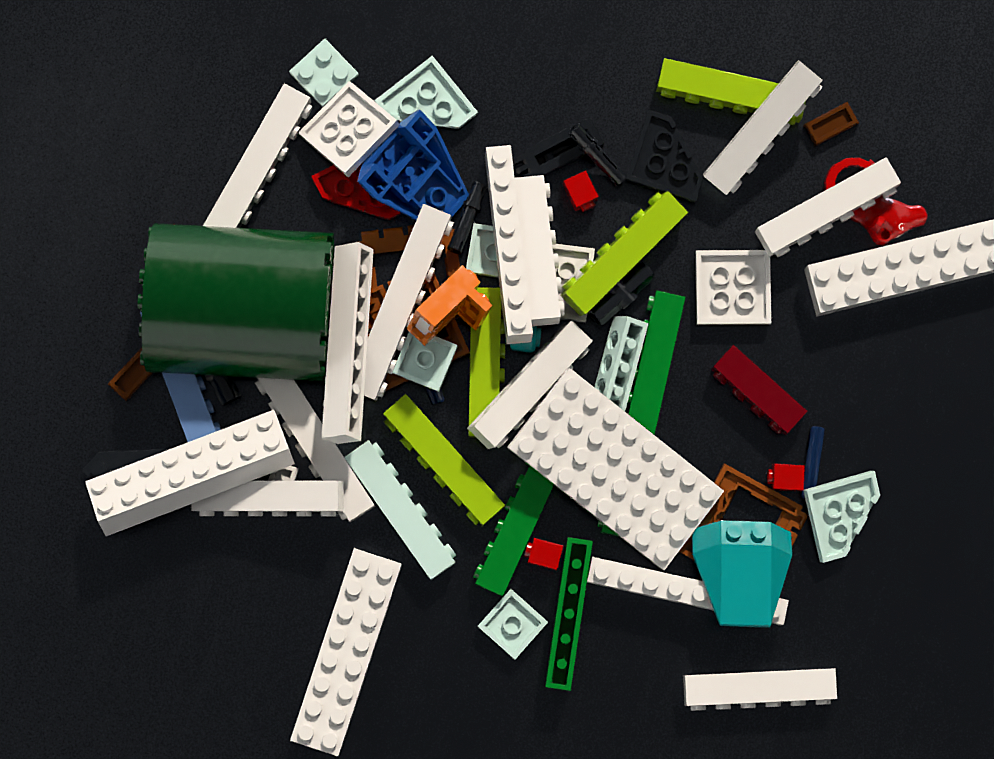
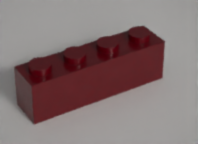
M734 345L712 368L715 372L713 374L715 379L723 385L727 383L733 388L732 394L740 401L745 399L751 404L750 410L759 418L764 416L770 421L768 426L777 434L782 432L786 435L807 412L805 408Z

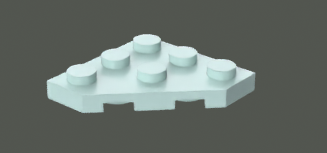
M433 56L375 100L380 107L398 122H402L415 111L421 110L436 127L460 129L478 115L477 110Z
M875 471L864 472L803 490L820 562L825 563L847 556L854 537L861 531L872 505L876 504L880 497Z

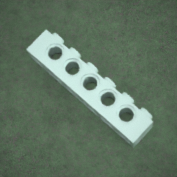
M613 316L594 388L625 411L648 323L628 316Z

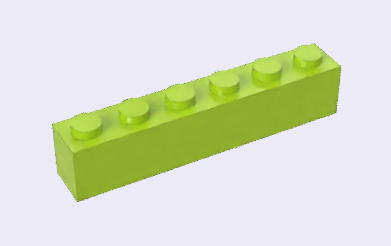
M664 58L656 92H661V96L666 98L679 96L684 97L685 101L689 103L699 104V101L709 103V106L712 108L723 109L724 106L733 108L735 113L747 114V112L754 113L779 83ZM804 110L798 117L793 115L788 123L790 125H795V122L799 123Z
M669 191L662 194L657 192L648 201L650 206L645 211L640 209L632 216L631 220L633 223L628 228L625 226L620 228L614 234L616 239L610 245L608 243L604 244L597 251L599 256L593 262L591 260L587 261L579 269L582 273L576 279L571 277L562 286L565 290L560 296L579 316L587 314L688 213Z
M477 288L479 293L487 296L493 306L483 324L476 331L471 327L469 426L499 394L500 383L505 381V368H500V358H505V344H500V334H505L504 319H501L502 302L500 288ZM469 431V438H476V437Z
M406 394L383 413L386 417V420L383 421L392 432L397 430L403 438L400 439L402 444L409 451L414 449L419 454V457L416 458L425 469L430 467L436 475L433 476L435 481L442 488L447 486L452 491V494L449 495L459 507L463 504L469 510L466 515L475 525L480 523L484 526L505 507V504Z

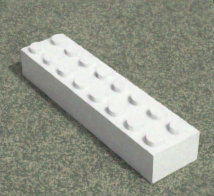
M994 219L807 265L804 271L816 317L994 273Z
M272 410L85 482L97 521L105 536L284 469L295 463L277 415Z
M354 548L290 741L335 756L340 755L402 567L401 563Z

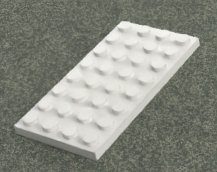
M567 368L507 447L662 570L667 568L724 492V490L571 368Z

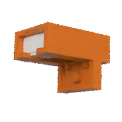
M462 265L415 310L407 330L425 346L457 314L476 331L483 324L493 305L486 295L477 291L480 281L476 274L471 270H467Z

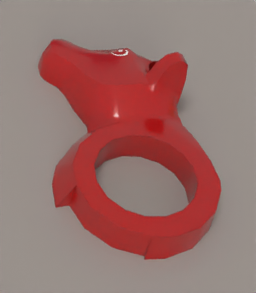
M846 158L833 164L825 177L824 191L835 185L837 175L842 170L848 167L864 170L875 164V162L871 159L866 161L861 158ZM882 195L875 199V205L864 211L861 207L853 211L855 215L850 218L863 226L877 245L884 246L910 229L924 225L928 214L925 208L920 205H907L889 197L884 199Z

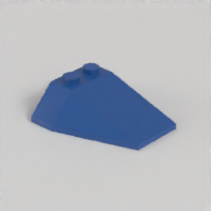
M417 110L400 122V125L362 163L357 182L375 200L414 220H417L423 204L450 214L453 217L462 206L463 201H466L469 193L437 127L421 110Z

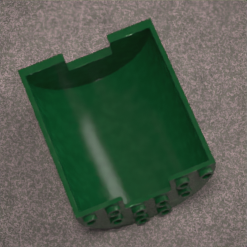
M153 224L152 227H149L148 246L144 249L145 269H140L139 284H142L143 294H138L137 307L142 313V322L139 324V338H142L140 365H144L146 372L325 381L329 336L330 283H332L335 234Z

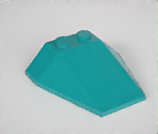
M718 521L696 528L692 533V555L719 625L770 627L792 558L791 532L772 522Z

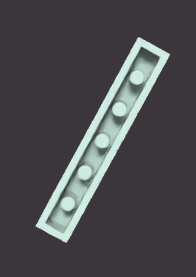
M368 440L344 458L430 580H432L455 564L453 558L456 554L449 544L443 546L439 540L442 534L433 523L429 526L424 517L427 516V513L420 503L414 505L409 498L413 493L405 483L400 485L395 477L399 474L391 462L387 465L381 458L384 453L377 443L372 445Z

